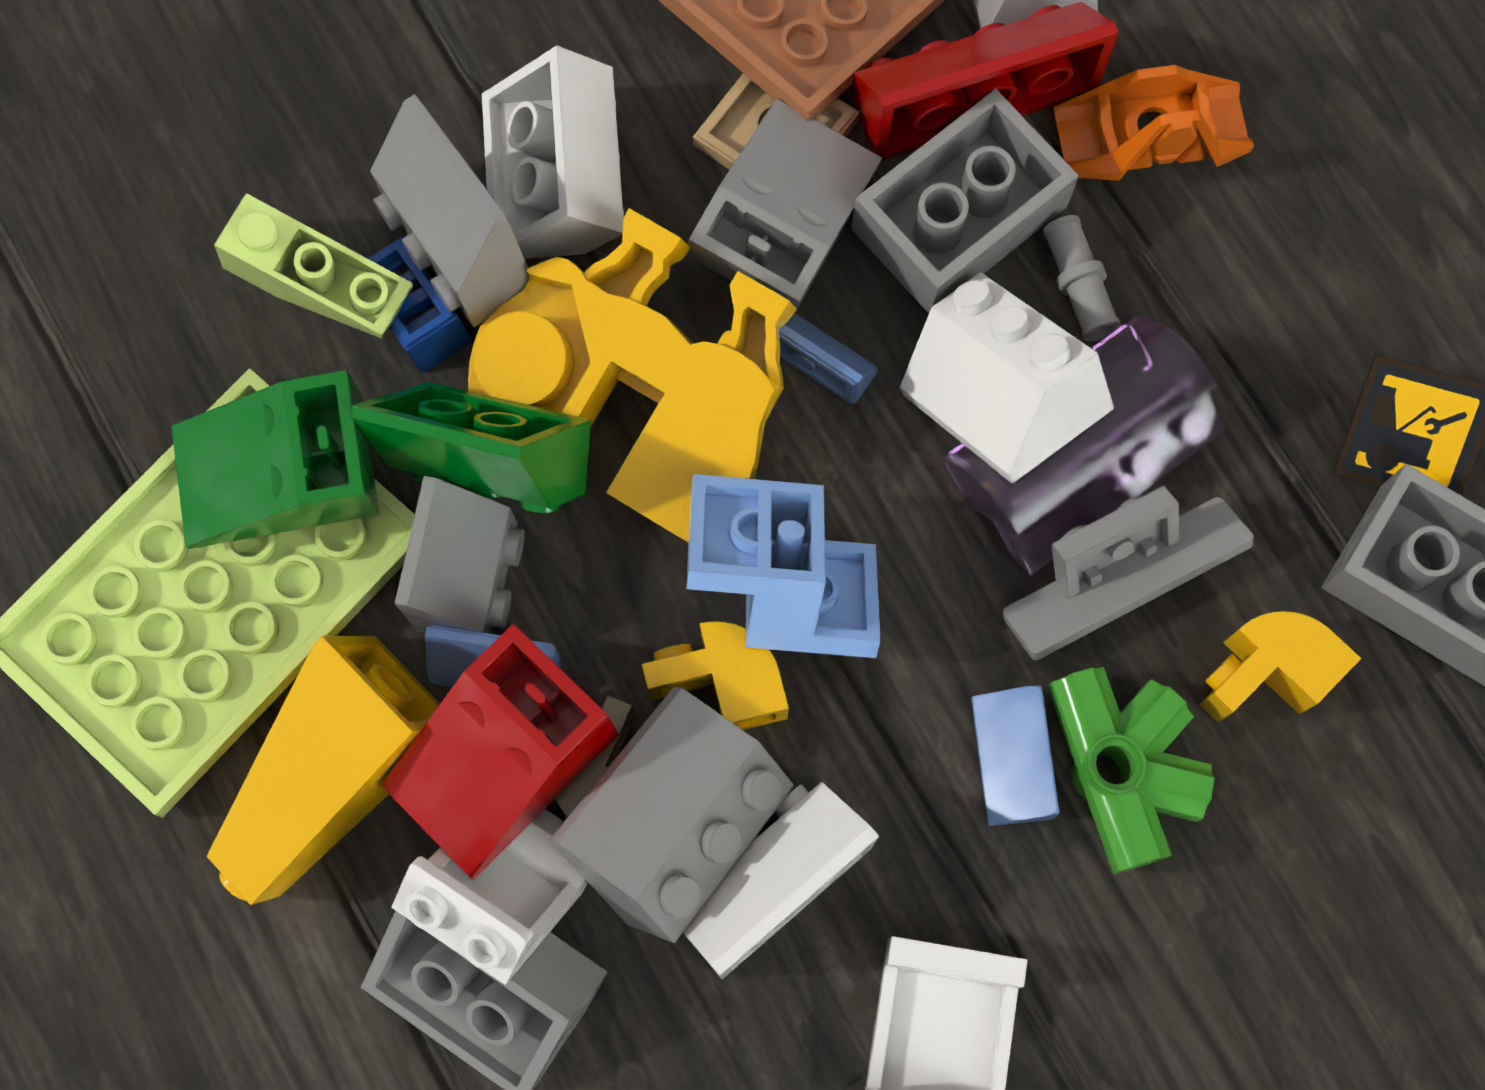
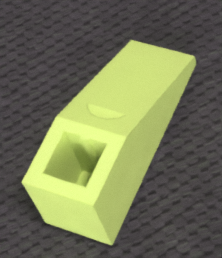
M247 193L214 244L223 269L277 298L379 338L384 337L413 287V283Z

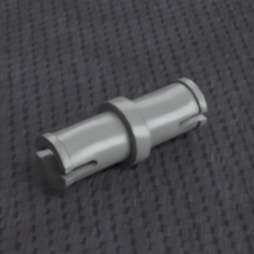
M1067 215L1053 220L1043 229L1044 237L1049 243L1060 273L1056 282L1061 294L1069 296L1082 329L1083 339L1088 342L1101 340L1116 333L1121 328L1119 318L1116 317L1103 283L1107 277L1105 268L1101 261L1094 260L1082 230L1079 216Z

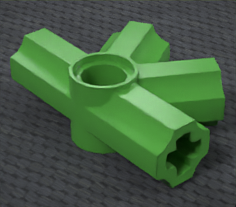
M1104 667L1089 668L1051 682L1047 688L1073 759L1071 770L1072 783L1078 794L1088 802L1112 873L1126 872L1172 856L1157 813L1193 822L1201 821L1212 798L1215 778L1212 775V764L1164 753L1166 748L1194 718L1187 708V702L1169 686H1163L1151 679L1146 682L1120 712ZM1097 756L1109 757L1117 764L1120 771L1119 784L1109 783L1100 776L1096 766Z

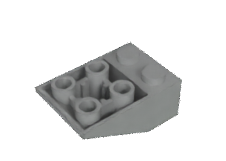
M776 98L721 182L691 234L688 242L690 250L687 256L730 281L733 280L735 274L739 271L788 299L797 311L853 212L855 198L866 189L882 157L813 118L806 121L792 107Z

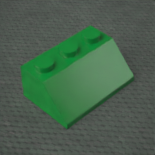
M426 382L352 405L353 421L387 466L414 473L413 478L417 482L422 483L424 476L438 478L448 483L467 487L466 490L488 499L503 496L521 501L523 509L537 513L555 512L559 510L560 505L585 494L591 420L432 382Z

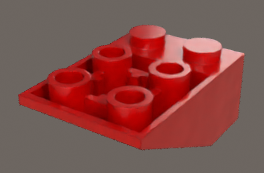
M512 624L461 674L381 786L451 859L474 880L619 734L609 716L520 629Z

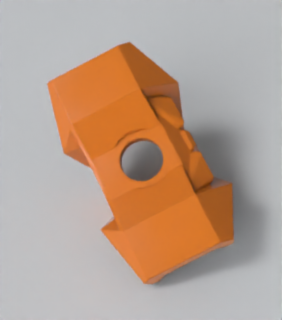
M1178 65L1135 70L1053 107L1062 157L1079 175L1078 178L1119 181L1128 170L1149 168L1153 164L1152 161H1155L1157 164L1172 163L1176 159L1179 163L1204 160L1206 155L1219 167L1250 153L1254 148V144L1248 137L1239 99V82L1187 70ZM1151 111L1163 114L1139 130L1138 118L1141 115Z

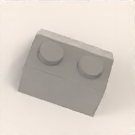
M427 476L423 477L395 605L417 632L426 633L427 626L431 627V624L494 634L495 627L505 628L511 606V591L505 590L504 586L508 567H517L519 565L524 545V529L517 528L518 523L510 507L438 478Z

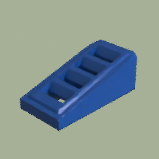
M401 237L368 259L393 273L407 266L409 271L400 277L413 283L411 290L419 285L421 286V288L407 296L389 327L420 372H427L467 346L471 341V337L455 311L450 313L434 290L430 282L431 277L426 270L420 271L405 249ZM434 305V308L427 311L411 323L407 324L406 326L403 325V323H405L406 321L410 320L411 318L418 315L425 309Z

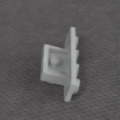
M1162 486L1143 497L1137 496L1125 501L1116 511L1089 525L1077 526L1068 531L1062 539L1052 543L1056 581L1003 609L1004 621L1033 660H1039L1250 549L1253 546V533L1220 497H1215L1179 516V503L1167 488Z

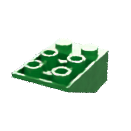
M347 370L281 381L171 426L185 547L187 549L379 515L369 440L352 419V405L363 402V397Z

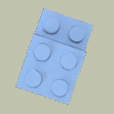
M693 474L686 589L746 594V648L876 658L880 645L876 544L825 540L824 485Z

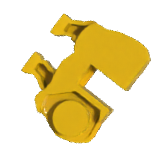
M629 208L623 218L622 244L606 258L594 263L585 272L575 263L561 257H554L525 270L529 273V280L524 290L502 304L479 327L469 361L468 391L591 420V426L618 380L657 402L656 409L606 493L689 543L690 499L693 474L755 479L765 422L784 389L780 366L779 332L780 328L792 317L796 308L788 299L737 271L730 283L734 307L732 329L725 331L717 344L705 341L693 344L668 317L647 306L657 288L669 279L671 265L683 260L690 247L677 235Z

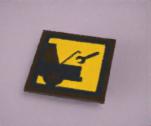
M1375 354L1333 474L1381 487L1405 464H1408L1462 496L1485 436V383Z

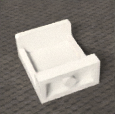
M545 809L474 880L441 847L428 860L421 856L417 857L410 864L391 908L468 959L473 965L481 968L506 985L580 897L588 882L550 842L551 837L564 821Z
M894 936L887 939L865 1090H1005L1018 988L1024 987L1027 959Z

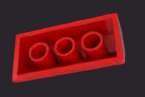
M1083 2L1062 8L1058 5L1046 6L1024 20L1008 25L1000 22L992 23L979 29L972 36L950 43L946 40L934 41L921 48L918 53L896 60L891 58L874 60L868 63L864 70L854 72L851 102L854 109L860 112L859 122L870 151L882 157V160L919 149L995 89L1024 116L1062 104L1100 86L1119 32L1114 21Z

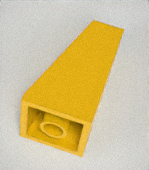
M321 636L312 646L206 856L220 871L219 878L223 886L232 895L247 901L250 905L280 897L389 795L381 784L440 705L376 636Z

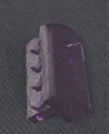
M1136 315L1091 348L1098 353L1114 409L1013 484L962 443L942 457L968 507L993 521L1018 569L1032 576L1053 560L1052 543L1062 539L1068 531L1077 526L1089 525L1116 511L1125 501L1139 496L1225 431L1209 395V392L1217 387L1215 379L1195 350L1180 335L1166 325Z

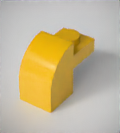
M1286 611L1263 614L1244 624L1223 642L1242 661L1231 654L1205 680L1213 691L1199 705L1213 719L1220 722L1232 714L1264 681L1300 715L1317 705L1362 658L1332 630L1310 616Z
M720 621L700 623L704 649L692 651L690 644L674 645L656 651L653 654L655 661L642 664L651 700L666 697L674 686L691 691L714 685L721 715L742 730L788 719L789 706L780 671L770 649L746 648V629L739 625Z

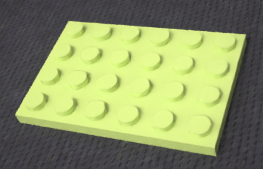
M249 368L207 411L269 387V385ZM173 444L0 617V668L154 815L163 818L297 678L312 646L321 636H337L400 570L404 564L415 514L374 479L379 515L187 549L185 547Z

